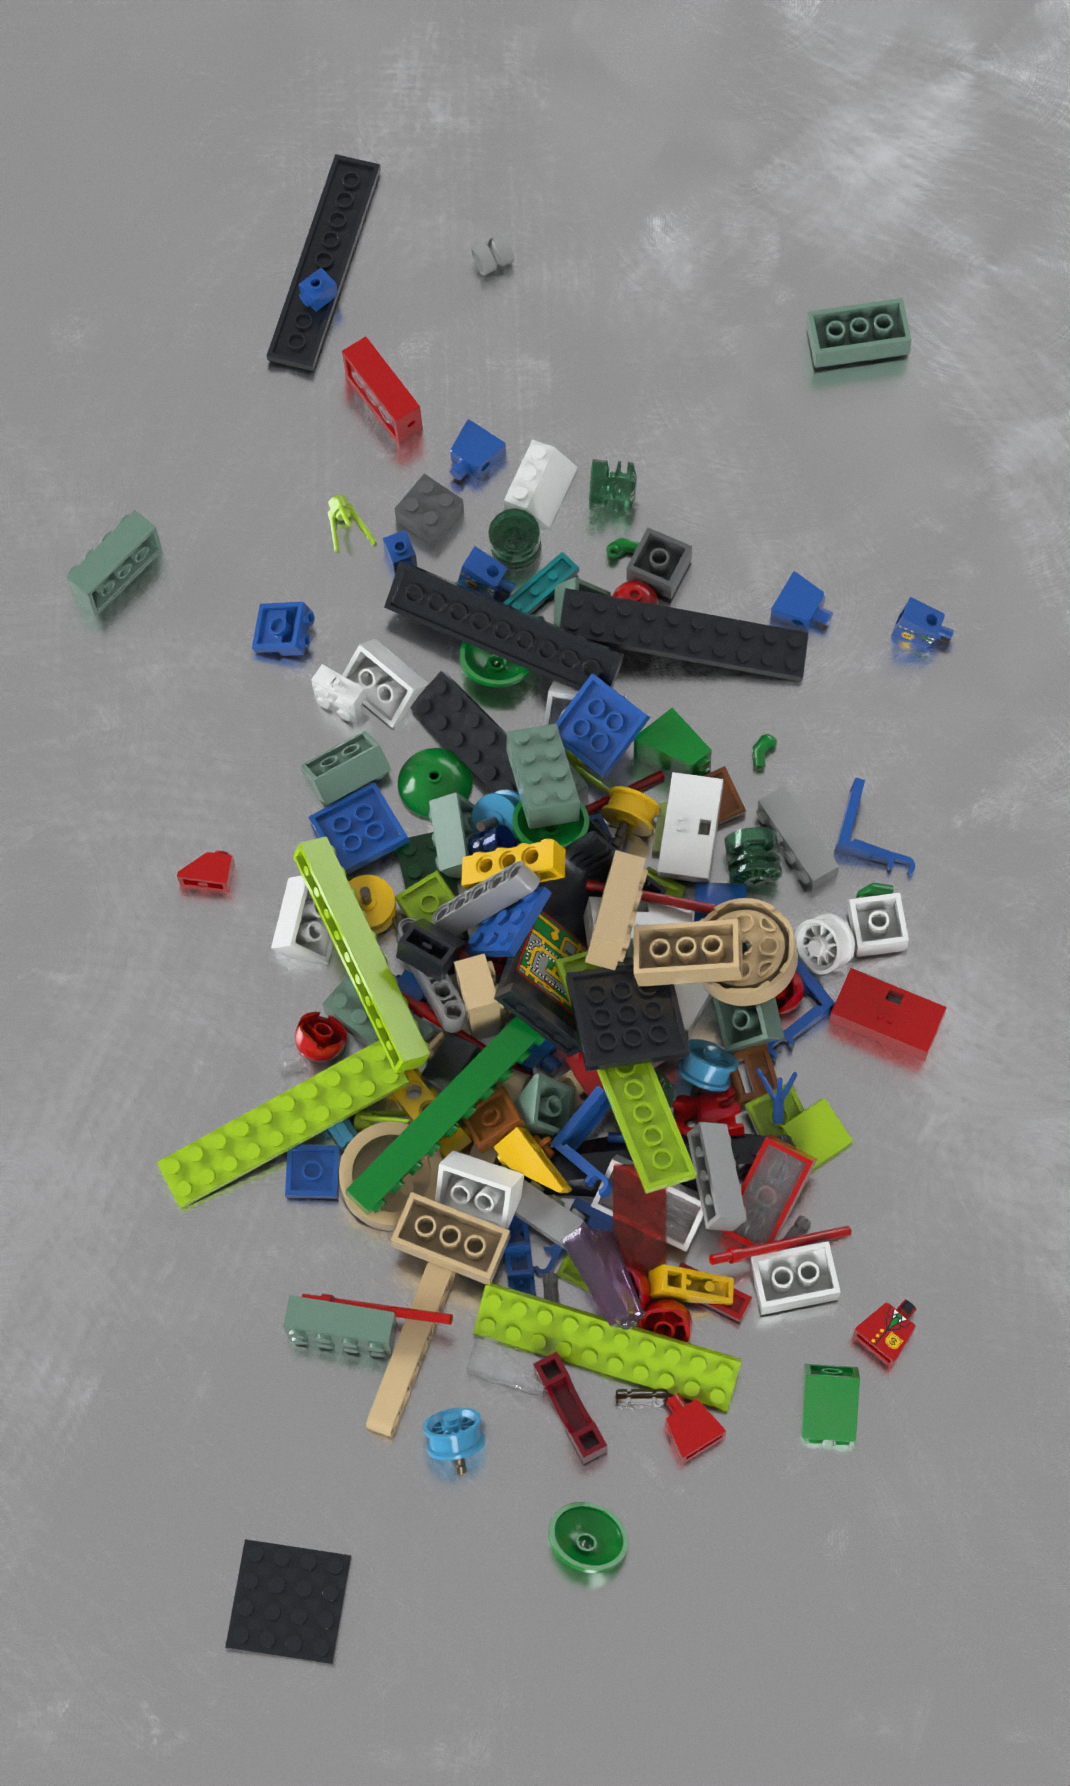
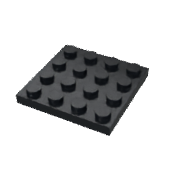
M634 964L616 966L615 971L599 968L566 973V984L586 1071L689 1057L690 1049L674 984L638 986L634 976Z
M245 1539L225 1648L334 1665L352 1556Z

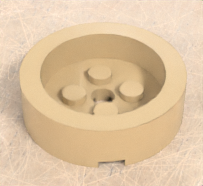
M739 898L717 905L711 913L700 921L738 919L742 930V943H748L751 947L742 954L743 980L700 983L713 997L730 1005L752 1006L774 998L790 983L798 963L797 945L788 919L777 911L773 905L758 899Z
M401 1122L378 1123L358 1133L346 1147L339 1167L341 1193L349 1210L368 1226L384 1231H395L411 1192L435 1201L439 1164L443 1161L439 1150L432 1157L427 1154L421 1161L423 1166L413 1176L409 1173L402 1180L405 1183L404 1186L395 1195L390 1192L384 1198L387 1203L377 1213L372 1211L369 1215H366L345 1194V1191L409 1126V1124Z

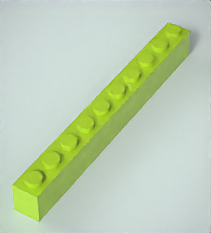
M327 836L299 843L293 858L395 1074L422 1067L430 1056L429 1045L423 1040L418 1022L413 1018L408 1008V1001L402 996L396 976L391 973L387 957L381 952L374 931H371L367 922L365 911L360 908L356 892L349 885L345 869L340 866L336 857L335 848L330 845Z

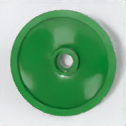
M463 642L461 646L460 664L462 669L472 680L490 687L511 686L525 679L531 672L529 669L466 642Z
M428 748L415 753L404 763L398 776V791L402 802L412 813L429 819L430 800L455 792L469 800L473 789L471 770L453 751L443 748ZM433 774H437L439 776L436 780H432L430 778V776Z
M520 801L513 812L512 826L515 835L522 843L533 844L541 842L543 839H553L564 848L574 840L587 834L589 815L585 806L580 801L579 821L529 829L522 802Z
M590 1502L567 1504L553 1515L549 1524L548 1539L551 1548L561 1561L573 1569L586 1573L606 1572L618 1566L626 1555L628 1549L627 1531L621 1520L613 1512L601 1505Z

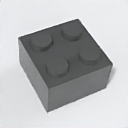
M424 473L394 508L396 522L435 548L464 513L463 499Z
M647 527L626 568L627 581H643L649 584L657 594L672 599L692 560V546Z

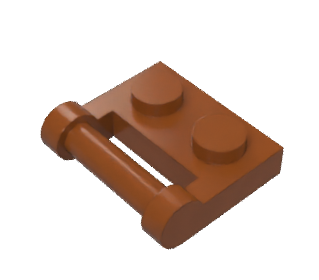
M767 1044L732 1053L738 1059V1062L744 1061L753 1090L750 1093L745 1092L738 1068L736 1071L731 1072L730 1079L736 1093L735 1103H739L740 1107L768 1093L756 1073L757 1068L761 1069L772 1090L777 1088L778 1079Z

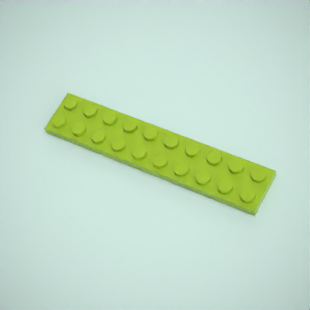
M588 951L555 961V967L569 1002L570 997L565 979L566 973L604 968L585 962ZM652 1062L597 1070L645 1193L647 1194L695 1179L697 1173Z
M380 1040L159 1160L157 1164L178 1206L182 1209L409 1085L410 1082L405 1072L395 1074Z
M494 1283L485 1285L473 1331L474 1334L546 1356L557 1351L562 1361L653 1389H666L670 1394L675 1395L679 1393L683 1398L692 1401L698 1399L702 1404L725 1411L729 1409L743 1360Z

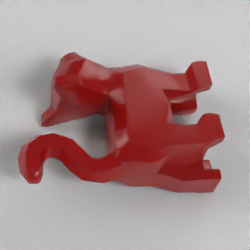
M729 1086L722 1093H705L696 1097L685 1094L678 1095L671 1102V1106L674 1108V1119L680 1133L687 1136V1133L694 1127H689L683 1123L693 1116H697L698 1123L727 1124L730 1137L745 1135L744 1124L736 1123L735 1115L741 1112L739 1103H735L736 1093L734 1086Z

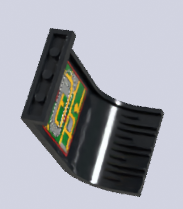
M595 831L574 840L564 847L566 849L565 878L540 882L537 886L546 887L552 894L515 957H508L494 996L496 1001L568 1057L581 1052V1046L573 1010L555 967V961L588 951L583 916L589 897H602L603 893L587 890V881L590 879L606 883L613 857L617 850ZM649 875L646 876L642 890L665 895L666 889Z

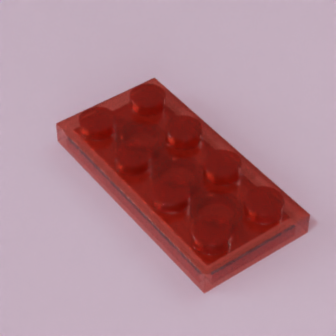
M615 1164L613 1166V1268L616 1266L634 1267L641 1272H649L663 1264L667 1265V1187L646 1194L635 1165Z

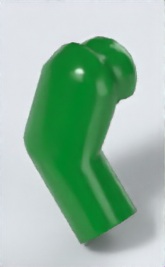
M618 538L607 546L606 553L611 558H618L626 552L634 553L640 542Z
M770 734L761 735L752 746L754 769L759 770L766 767L765 752L776 747L777 739L775 736Z
M871 883L859 890L856 898L892 894L894 888L893 885Z

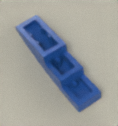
M514 1215L508 1228L510 1230V1239L505 1249L508 1286L510 1289L536 1296L528 1224Z

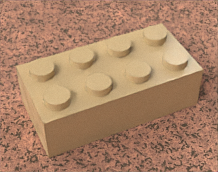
M615 851L586 955V963L615 971L618 961H624L631 938L632 927L637 915L636 911L643 892L642 888L648 873L647 869H643L646 858Z
M727 919L634 926V976L638 986L743 980L742 930L739 920Z
M485 954L454 962L459 996L466 1008L465 1016L471 1036L481 1040L498 1035L502 1031V1025L506 1024L504 1006L494 999L498 985H496V974L492 961L487 962Z
M411 1192L391 1238V1245L395 1249L473 1280L491 1285L510 1239V1230Z

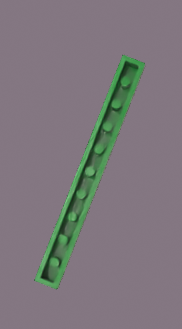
M516 1016L346 1189L345 1194L366 1215H369L372 1211L375 1213L379 1212L387 1203L384 1198L390 1192L395 1195L405 1184L402 1180L409 1173L412 1176L415 1175L423 1166L421 1163L422 1159L427 1154L432 1157L441 1148L439 1142L445 1136L451 1138L460 1128L457 1124L464 1117L468 1120L478 1109L475 1105L481 1099L487 1101L496 1091L493 1087L499 1081L504 1083L513 1074L514 1071L511 1068L517 1062L522 1065L532 1054L529 1050L535 1044L540 1046L546 1039Z

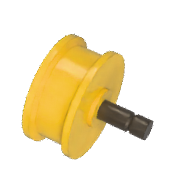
M623 786L612 787L609 791L610 800L608 805L602 807L600 814L608 823L618 828L611 845L614 848L620 849L627 832L638 836H649L652 834V822L655 817L660 815L661 807L655 800L637 790Z
M361 875L350 880L349 885L356 892L357 901L360 908L366 913L371 931L378 935L387 930L393 923L392 918L396 916L397 912L395 896L391 886L384 879L374 875Z

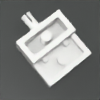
M322 664L311 679L316 702L325 709L330 707L337 711V714L346 721L351 719L358 723L362 717L361 704L366 699L364 687Z

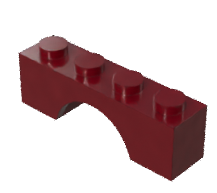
M557 1351L533 1363L534 1372L582 1462L585 1464L608 1452L603 1436L585 1409Z

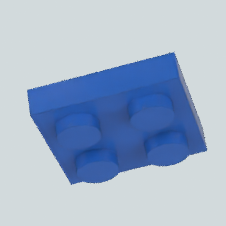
M297 1145L288 1150L285 1185L286 1198L338 1199L340 1145Z

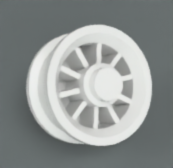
M821 914L813 919L806 920L799 925L794 937L798 958L812 973L827 974L834 969L844 967L851 961L854 955L855 940L849 925L835 914Z

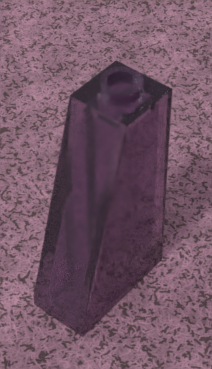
M579 1227L561 1239L563 1246L609 1326L622 1328L623 1330L635 1327L637 1321L643 1318L645 1313L613 1232Z

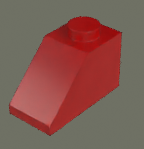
M217 850L215 853L206 852L179 870L177 878L179 884L183 886L229 892L235 862L233 856L228 852Z

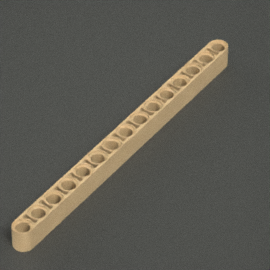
M511 1069L514 1071L513 1074L504 1083L499 1081L495 1090L504 1086L514 1102L530 1082V1075ZM474 1142L469 1156L498 1165L500 1162L497 1158L498 1152L494 1146L481 1153ZM428 1262L410 1308L442 1313L457 1273ZM412 1319L405 1320L370 1410L366 1429L389 1437L394 1436L437 1323Z

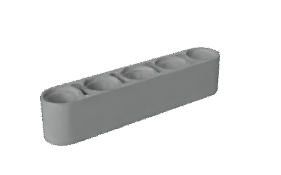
M517 861L440 906L433 914L432 921L438 927L457 936L532 893L539 885L540 877L522 861Z
M405 918L400 921L396 939L397 945L411 923L417 920ZM409 965L442 1028L450 1033L459 1032L464 1026L466 1008L448 974L444 976L441 982H438ZM443 994L447 997H440L438 995ZM449 1015H456L458 1018H451Z

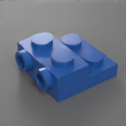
M304 602L260 604L252 649L256 653L279 652L282 656L304 655L305 648H308L311 643L308 630L309 625H313L315 621L313 611Z

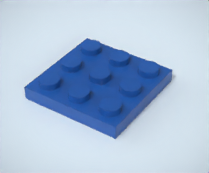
M592 673L556 723L563 746L606 779L651 717Z
M375 782L308 817L319 838L327 836L330 845L335 848L336 857L340 866L345 869L346 875L410 842Z
M537 887L529 895L483 920L478 930L470 937L469 945L465 952L471 957L485 954V957H515L552 892L546 887Z

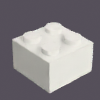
M900 892L849 899L848 915L855 940L856 958L907 951L909 938Z

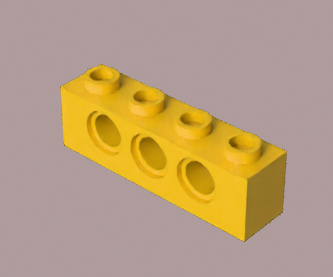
M543 839L538 843H522L518 847L497 848L495 851L487 853L476 852L471 856L463 857L462 886L469 890L517 861H522L540 877V882L565 878L566 849L553 839Z
M417 1068L404 1071L410 1084L389 1095L411 1122L439 1095L433 1087L428 1089L423 1083L425 1078L421 1076V1072ZM413 1090L421 1092L420 1097L417 1099L409 1098L408 1094ZM465 1126L460 1127L451 1138H443L439 1142L441 1145L439 1152L442 1160L452 1151L465 1155L471 1151L473 1138Z

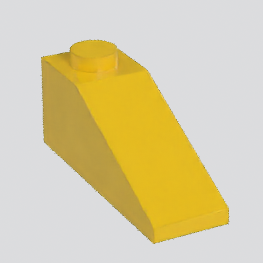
M516 1127L494 1146L498 1152V1160L505 1167L522 1173L524 1176L559 1193H569L572 1190L527 1128Z
M666 1264L648 1273L651 1298L659 1300L664 1298L674 1299L685 1303L733 1304L734 1278Z

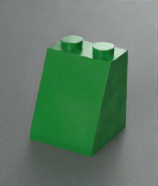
M673 707L642 730L634 739V757L640 762L672 775V772L704 776L710 773L712 750Z
M805 1363L802 1439H807V1442L814 1444L823 1443V1440L834 1441L836 1445H850V1442H856L860 1387L858 1367Z

